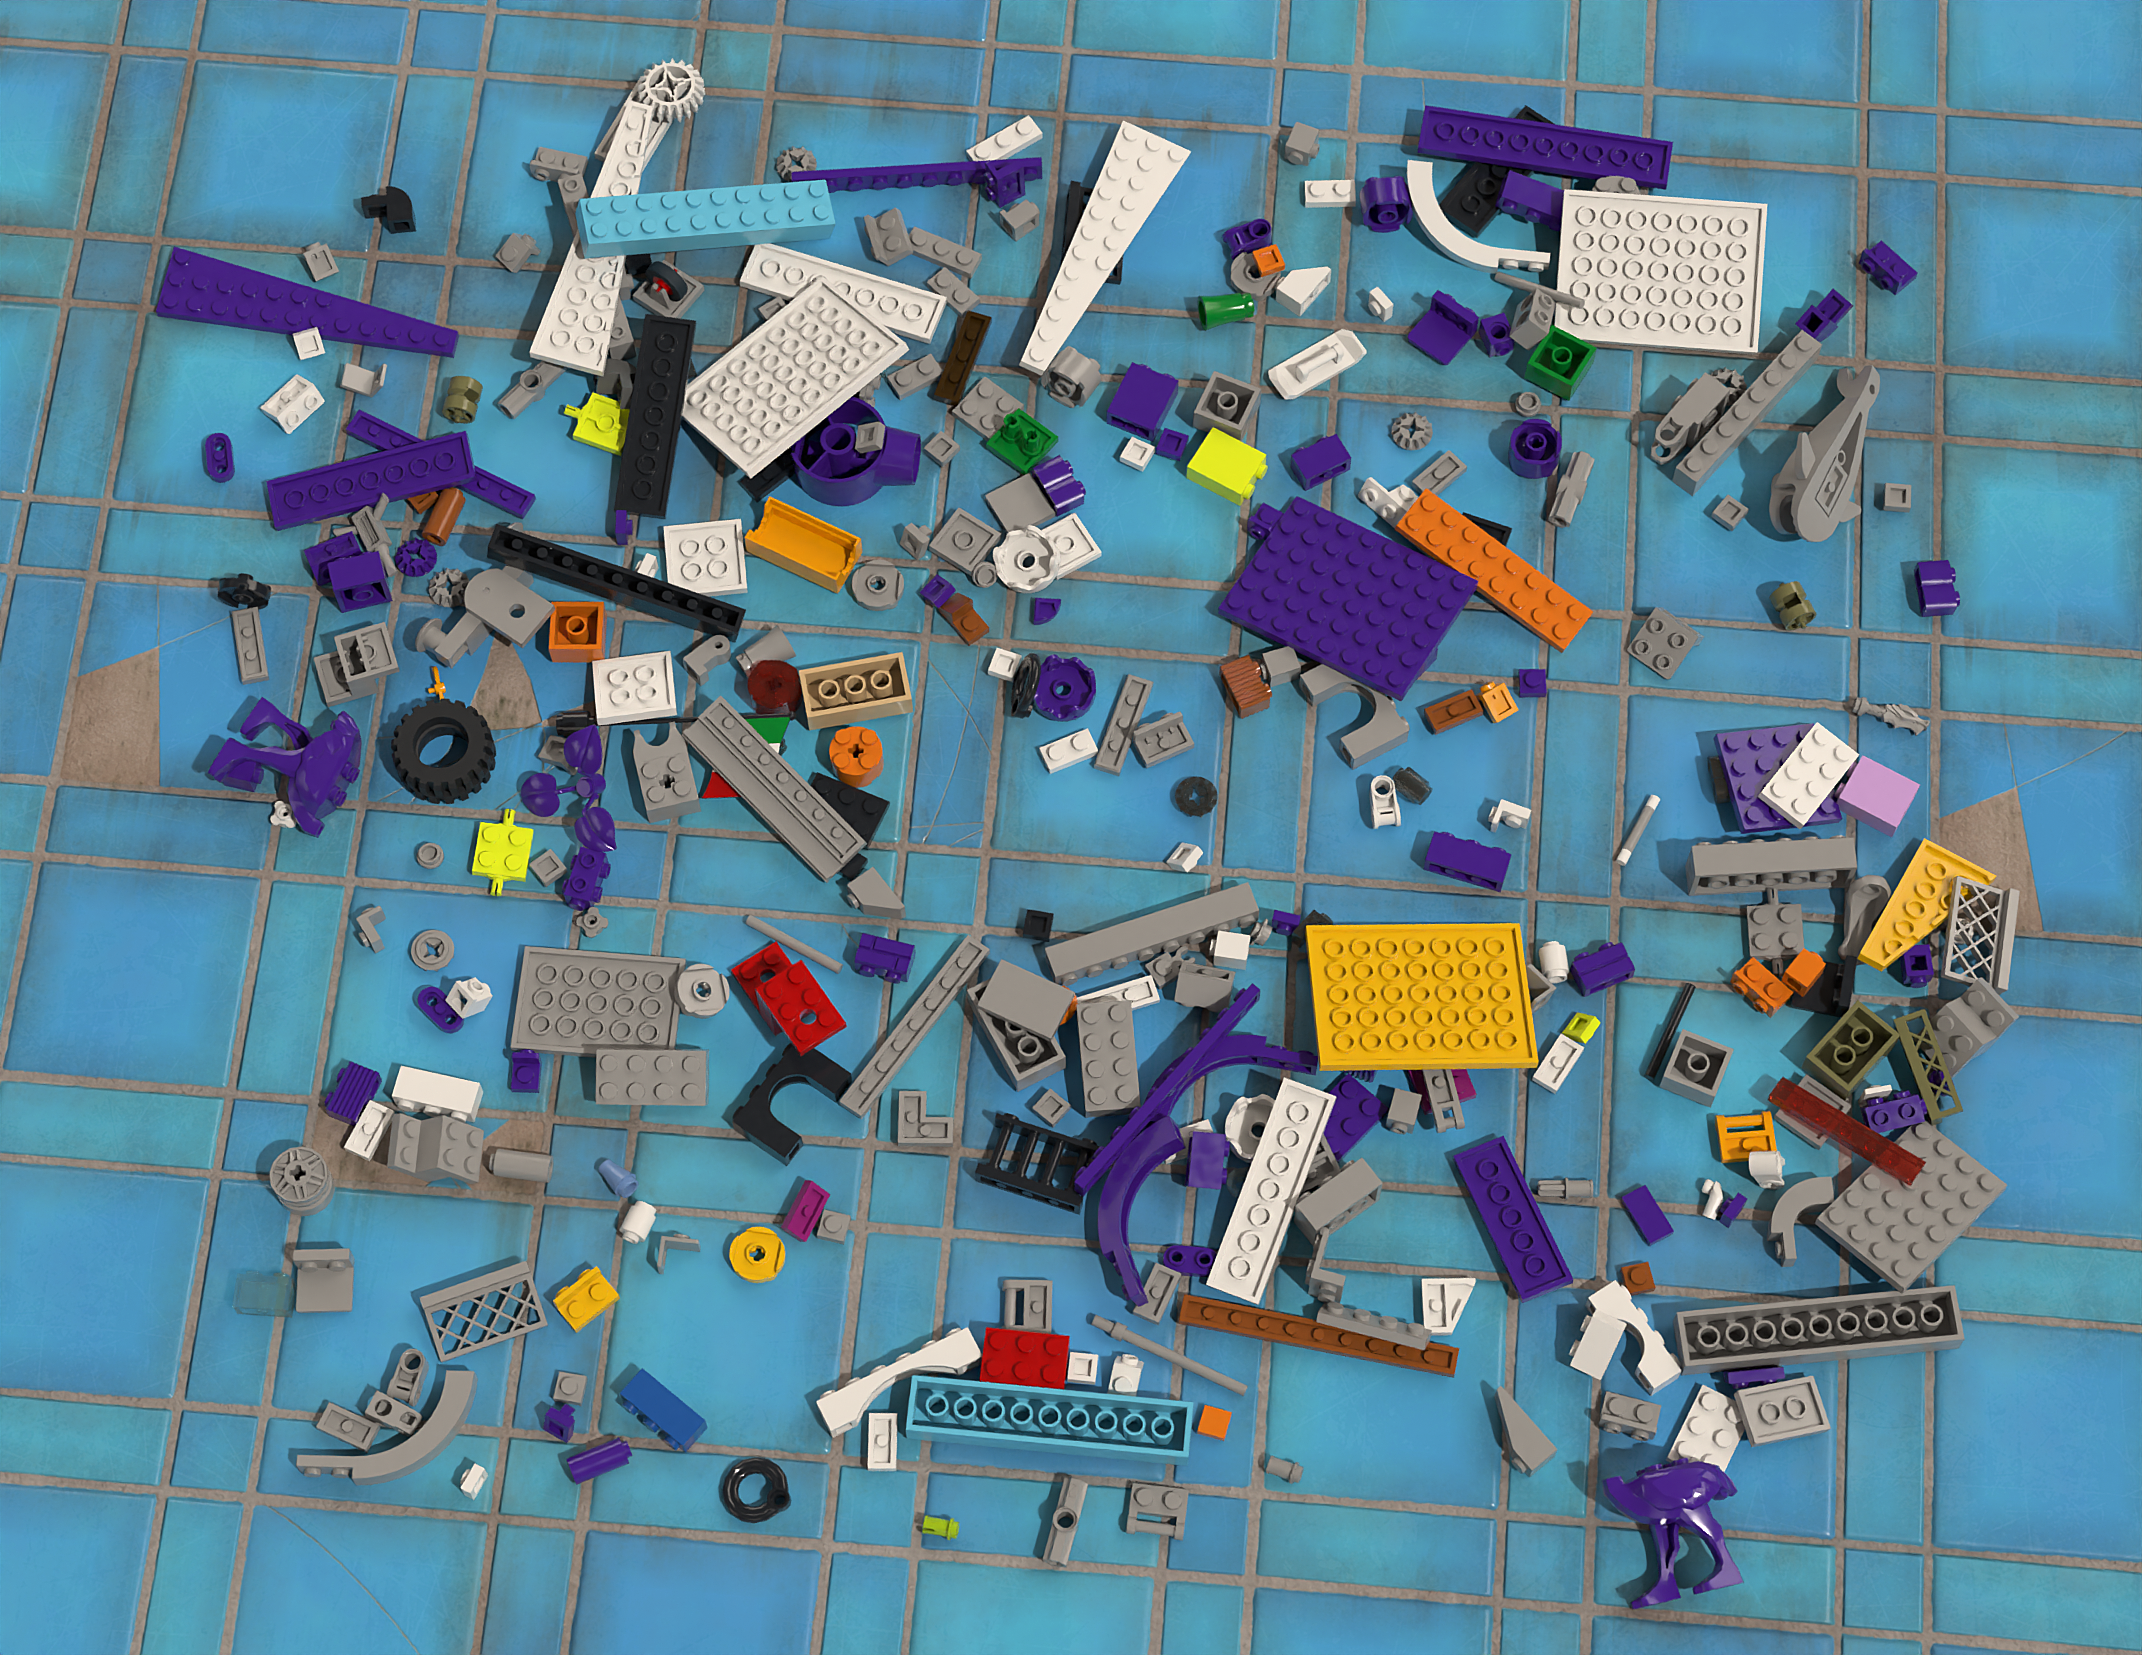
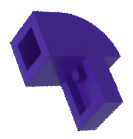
M1833 288L1817 307L1811 305L1795 325L1818 342H1821L1838 328L1837 324L1853 305Z

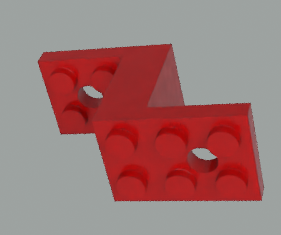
M777 942L772 943L731 969L732 975L773 1034L776 1036L784 1032L800 1056L847 1027L846 1022L803 961L800 960L792 964ZM765 973H773L775 975L765 983L761 981V977ZM811 1013L816 1016V1020L811 1024H804L801 1021Z

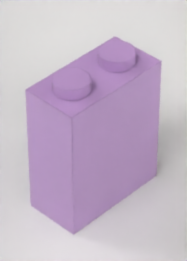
M1862 756L1859 763L1853 762L1846 776L1850 777L1847 784L1841 783L1834 796L1838 798L1836 804L1839 805L1840 811L1893 837L1916 796L1920 784Z

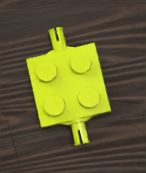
M593 392L588 403L582 409L567 404L564 415L578 419V425L573 433V440L619 456L622 455L630 409H620L618 401Z
M509 809L504 810L503 823L480 822L472 875L484 876L493 880L490 892L493 896L496 894V888L497 896L502 895L503 882L511 880L526 882L534 830L513 825L516 813L513 809L510 811V817Z

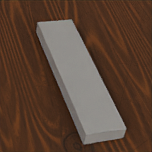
M1128 674L1095 761L1094 769L1120 776L1133 741V732L1138 728L1153 688L1152 681Z

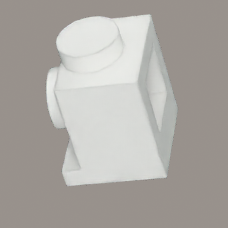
M475 977L464 982L456 981L445 1001L464 1019L484 1011L493 995L489 986L486 983L479 982ZM466 998L467 1003L464 1004L461 999Z

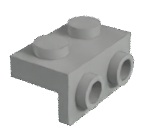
M1181 712L1165 714L1159 721L1152 724H1142L1133 732V744L1146 768L1194 748V742L1183 723Z

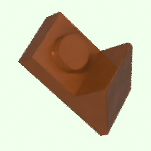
M956 593L937 608L968 646L989 632V626L973 609V600L965 595Z

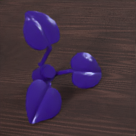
M590 725L572 733L564 743V756L567 763L572 767H578L577 772L584 775V777L578 780L577 785L556 790V780L552 775L537 773L530 776L524 782L520 796L527 808L539 817H549L556 813L560 805L558 794L577 791L583 797H591L581 811L583 817L575 822V833L578 840L585 847L598 852H609L617 849L613 819L604 808H590L593 802L599 798L598 794L604 792L606 788L604 777L596 773L602 764L600 735L596 725Z

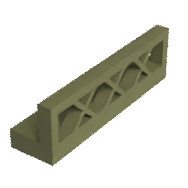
M1925 1009L1893 1019L1895 1030L1900 1034L1899 1040L1918 1091L1926 1104L1927 1115L1931 1125L1940 1124L1943 1118L1963 1112ZM1922 1017L1925 1028L1921 1036H1918L1909 1031L1906 1022ZM1926 1033H1928L1930 1041L1924 1038ZM1912 1038L1918 1040L1916 1047ZM1922 1042L1932 1046L1935 1051L1931 1061H1927L1918 1055L1917 1051ZM1936 1057L1940 1066L1934 1064ZM1922 1063L1928 1065L1926 1071H1924ZM1931 1067L1941 1071L1944 1075L1940 1087L1930 1083L1927 1079ZM1946 1083L1949 1091L1943 1089ZM1932 1089L1937 1090L1935 1097L1932 1092ZM1943 1093L1952 1097L1955 1107L1940 1112L1937 1105L1940 1094Z

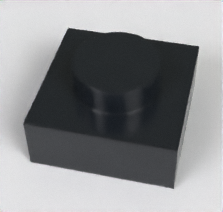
M1027 909L1023 938L1049 942L1054 913Z

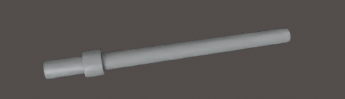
M1098 1315L1093 1319V1326L1110 1333V1337L1120 1342L1123 1339L1244 1396L1248 1388L1247 1385L1128 1330V1326L1120 1322L1115 1324Z

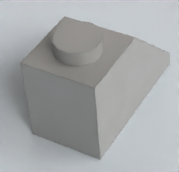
M874 867L847 884L848 895L846 897L854 909L859 907L864 915L895 919L906 917L905 906Z

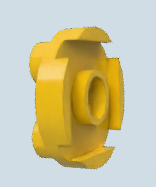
M751 1227L740 1236L738 1235L733 1240L729 1252L730 1262L735 1274L751 1283H763L774 1280L782 1270L786 1258L785 1248L781 1239L777 1237L776 1233L765 1227ZM757 1249H761L765 1257L759 1261H754L750 1254L755 1253Z

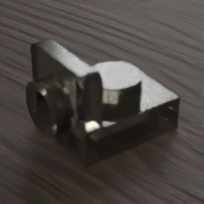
M1314 909L1293 931L1292 942L1301 948L1306 942V925H1333V921L1326 914H1319Z

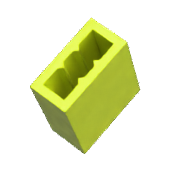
M1212 427L1187 466V479L1241 506L1245 498L1250 499L1257 479L1261 480L1267 472L1266 454Z

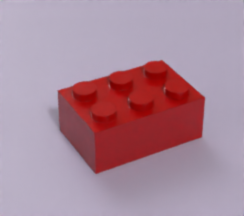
M986 1327L979 1382L1065 1390L1070 1336Z

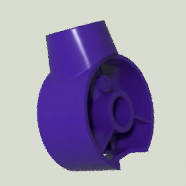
M851 397L791 446L792 451H795L791 455L797 481L811 498L826 505L840 507L864 502L874 496L883 486L915 485L921 456L920 434L885 425L882 449L860 453L855 449L856 434L846 424L860 426L874 422H881L883 425L885 423L874 407L861 399ZM825 428L820 437L821 442L810 441L808 455L821 457L808 470L800 462L804 440H808L814 433ZM859 468H868L862 473L853 476Z

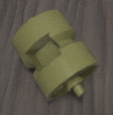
M469 376L452 377L447 391L448 396L445 398L442 410L443 415L455 423L468 424L474 422L478 409L477 403L480 401L483 390L482 384Z
M1798 581L1785 585L1784 583L1779 584L1780 587L1770 595L1769 599L1775 610L1781 612L1779 617L1785 629L1788 631L1798 628L1805 629L1806 625L1816 617L1817 613L1811 602L1805 600L1807 595L1802 585Z

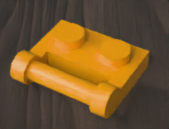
M1762 1111L1759 1115L1734 1117L1715 1115V1129L1718 1136L1721 1163L1749 1161L1750 1152L1777 1151L1770 1111ZM1759 1125L1763 1127V1130L1727 1133V1128Z

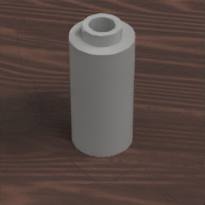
M497 1149L496 1154H491L489 1169L493 1170L494 1176L549 1183L552 1177L554 1159L551 1155Z

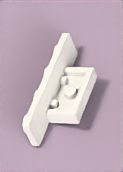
M1372 477L1366 479L1358 494V497L1394 528L1419 498L1413 490L1407 488L1404 484L1388 492ZM1416 546L1426 556L1434 560V558H1432L1430 555H1428L1426 552H1424L1422 549Z

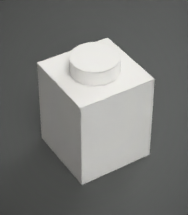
M1218 931L1217 940H1211L1209 955L1214 956V965L1246 970L1250 935Z

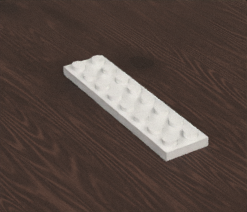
M771 243L755 245L740 279V286L774 297L780 296L784 300L792 301L823 276L891 332L928 344L932 340L947 303V297Z
M1287 1078L1283 1079L1207 1280V1286L1259 1305L1294 1213L1296 1201L1300 1197L1336 1101V1096Z

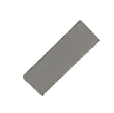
M258 607L232 611L243 685L269 680Z

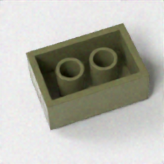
M1857 1000L1806 1056L1801 1068L1825 1088L1846 1101L1895 1047L1900 1034Z

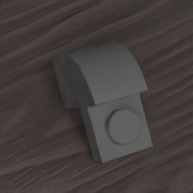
M607 359L603 377L595 374L593 377L596 394H617L620 409H630L637 368L623 360Z

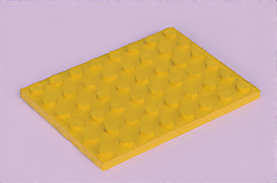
M1520 923L1306 925L1305 937L1319 1071L1537 1068L1539 1062Z

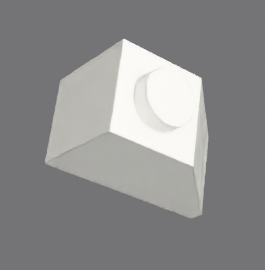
M1329 267L1292 270L1286 278L1283 276L1277 282L1275 287L1276 301L1300 317L1330 283L1331 269Z

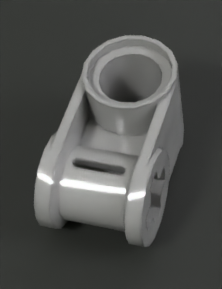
M409 1349L401 1355L387 1390V1396L407 1401L410 1406L414 1407L419 1401L422 1387L429 1371V1363L421 1351ZM420 1359L421 1364L417 1369H408V1364L411 1360Z

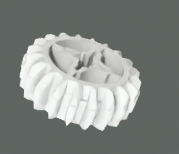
M673 58L670 63H666L662 59L661 65L658 66L653 63L652 70L645 69V76H640V84L637 87L639 102L653 106V117L657 116L660 122L664 118H667L669 123L675 118L681 122L683 116L690 119L691 112L697 113L698 106H701L705 95L704 81L700 77L698 70H694L691 64L685 66L683 60L677 64Z

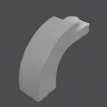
M1816 1177L1801 1181L1788 1189L1776 1204L1768 1224L1767 1241H1779L1775 1242L1776 1258H1781L1782 1267H1793L1797 1259L1793 1230L1794 1222L1804 1214L1824 1212L1834 1202L1831 1177Z

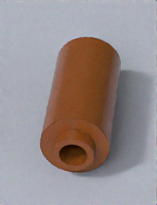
M454 487L442 490L422 532V537L428 542L437 546L446 545L466 502L462 491Z

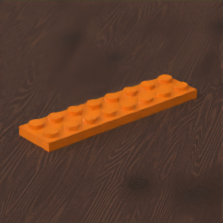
M1427 488L1395 527L1397 532L1439 563L1478 580L1476 589L1478 592L1561 653H1563L1593 614L1591 609Z

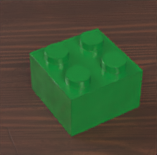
M1551 325L1548 335L1542 339L1529 359L1524 378L1570 401L1593 365L1597 348Z

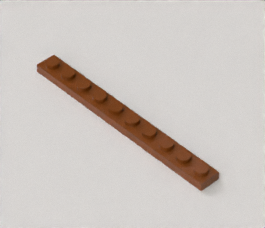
M1186 1294L1183 1297L1179 1324L1452 1378L1455 1375L1459 1348L1429 1342L1425 1350L1321 1324L1313 1319Z

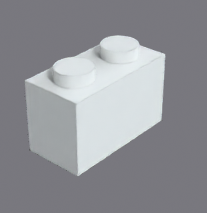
M1597 1309L1592 1317L1587 1315L1580 1331L1585 1332L1581 1342L1575 1340L1569 1355L1573 1356L1570 1366L1601 1380L1627 1324Z

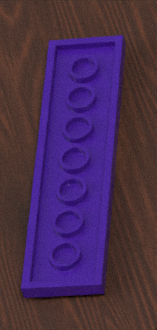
M466 431L284 476L266 481L274 526L277 531L356 512L365 506L375 507L382 493L386 494L389 498L388 503L474 482L477 481L469 437Z

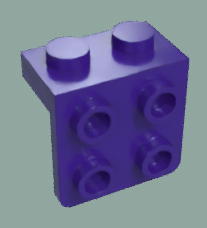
M1437 290L1432 296L1430 310L1408 334V341L1442 365H1448L1477 332L1479 317L1472 309L1465 308L1457 303L1451 295Z

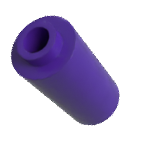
M618 1437L566 1458L575 1483L578 1485L629 1464L628 1458L632 1456L627 1440L621 1442Z

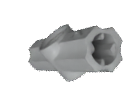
M542 360L533 370H527L522 373L520 382L498 402V407L507 417L515 419L532 402L540 401L545 396V390L568 368ZM532 384H537V386H535V387H532V388L528 387V386H530V385H532Z
M1574 452L1566 474L1561 477L1556 492V500L1553 503L1548 519L1554 526L1560 528L1569 527L1578 504L1580 505L1588 484L1587 480L1595 460L1586 452Z
M1074 1478L1064 1479L1057 1508L1053 1515V1523L1044 1552L1043 1562L1056 1567H1067L1088 1489L1087 1483ZM1063 1517H1068L1072 1519L1073 1524L1069 1528H1062L1058 1525V1521Z

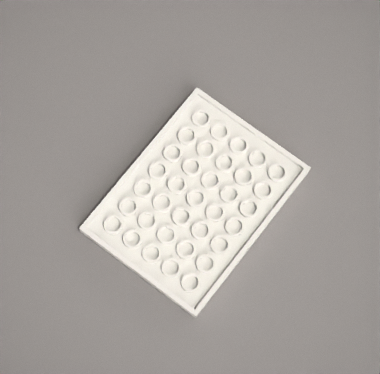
M1564 189L1557 291L1585 300V305L1582 309L1556 301L1554 326L1589 343L1757 355L1767 204Z
M822 276L687 385L682 419L751 479L909 351V348L903 340Z

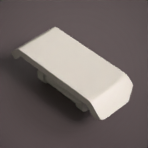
M1341 329L1268 371L1269 379L1283 398L1295 399L1357 364L1367 351L1352 331Z

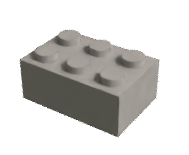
M1363 1158L1356 1162L1354 1160L1349 1161L1341 1168L1340 1174L1334 1178L1332 1176L1325 1178L1319 1184V1189L1312 1194L1306 1192L1296 1201L1298 1204H1296L1294 1223L1313 1247L1317 1234L1323 1235L1324 1228L1330 1229V1236L1379 1201L1383 1183Z

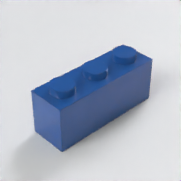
M643 1368L620 1392L622 1401H624L622 1406L630 1414L635 1415L638 1413L644 1418L643 1424L652 1432L656 1433L658 1430L666 1436L663 1440L675 1451L680 1448L686 1453L708 1428L706 1420Z

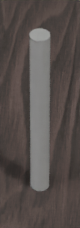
M1497 272L1495 275V281L1530 293L1537 288L1544 294L1549 295L1552 300L1582 309L1585 305V300L1502 272Z
M752 915L747 918L746 925L837 974L842 970L843 964Z

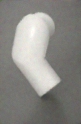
M1707 1179L1702 1187V1192L1710 1196L1702 1215L1715 1220L1723 1202L1722 1189L1719 1182Z

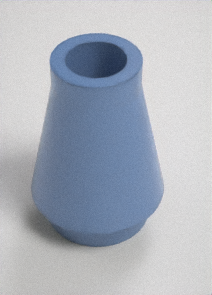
M610 1159L600 1165L599 1172L604 1176L617 1196L627 1198L636 1191L639 1182L636 1180L635 1174L618 1166Z

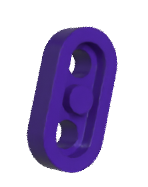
M214 433L207 438L205 443L207 469L212 480L224 483L229 481L235 474L233 446L226 434ZM218 447H224L223 450L216 451ZM222 469L226 470L224 473H218Z
M437 987L423 989L418 995V1005L421 1011L443 1032L449 1034L458 1032L464 1025V1019L445 1001L447 995ZM431 1000L437 1001V1004L434 1006L428 1005ZM449 1018H455L454 1023H446Z
M1174 1245L1165 1251L1163 1265L1181 1273L1182 1276L1209 1277L1217 1254L1210 1248ZM1174 1255H1180L1182 1257V1260L1180 1262H1175L1172 1260V1257ZM1207 1257L1210 1262L1204 1265L1199 1260Z

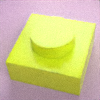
M1577 1012L1562 1033L1573 1041L1586 1044L1601 1023L1596 1016Z

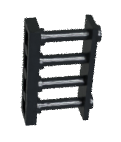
M997 1113L995 1116V1127L1000 1128L1001 1132L990 1162L986 1163V1165L978 1163L975 1171L976 1182L1080 1215L1083 1207V1197L1075 1191L1074 1177L1083 1166L1087 1167L1089 1158L1093 1157L1100 1146H1097L1095 1141L1087 1138L1079 1140L1020 1121L1013 1114L1004 1113V1115ZM1013 1132L1027 1137L1016 1170L1009 1173L1001 1170L999 1166ZM1038 1141L1053 1145L1042 1179L1037 1182L1027 1179L1026 1172ZM1065 1149L1078 1153L1079 1157L1068 1187L1061 1190L1053 1187L1052 1181Z

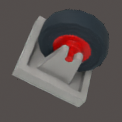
M663 260L662 262L655 261L647 268L645 273L647 280L633 294V299L655 315L681 318L705 290L704 285Z

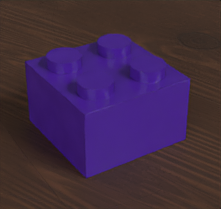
M367 551L359 556L338 558L334 562L327 563L333 591L341 613L393 601L387 574L379 551Z

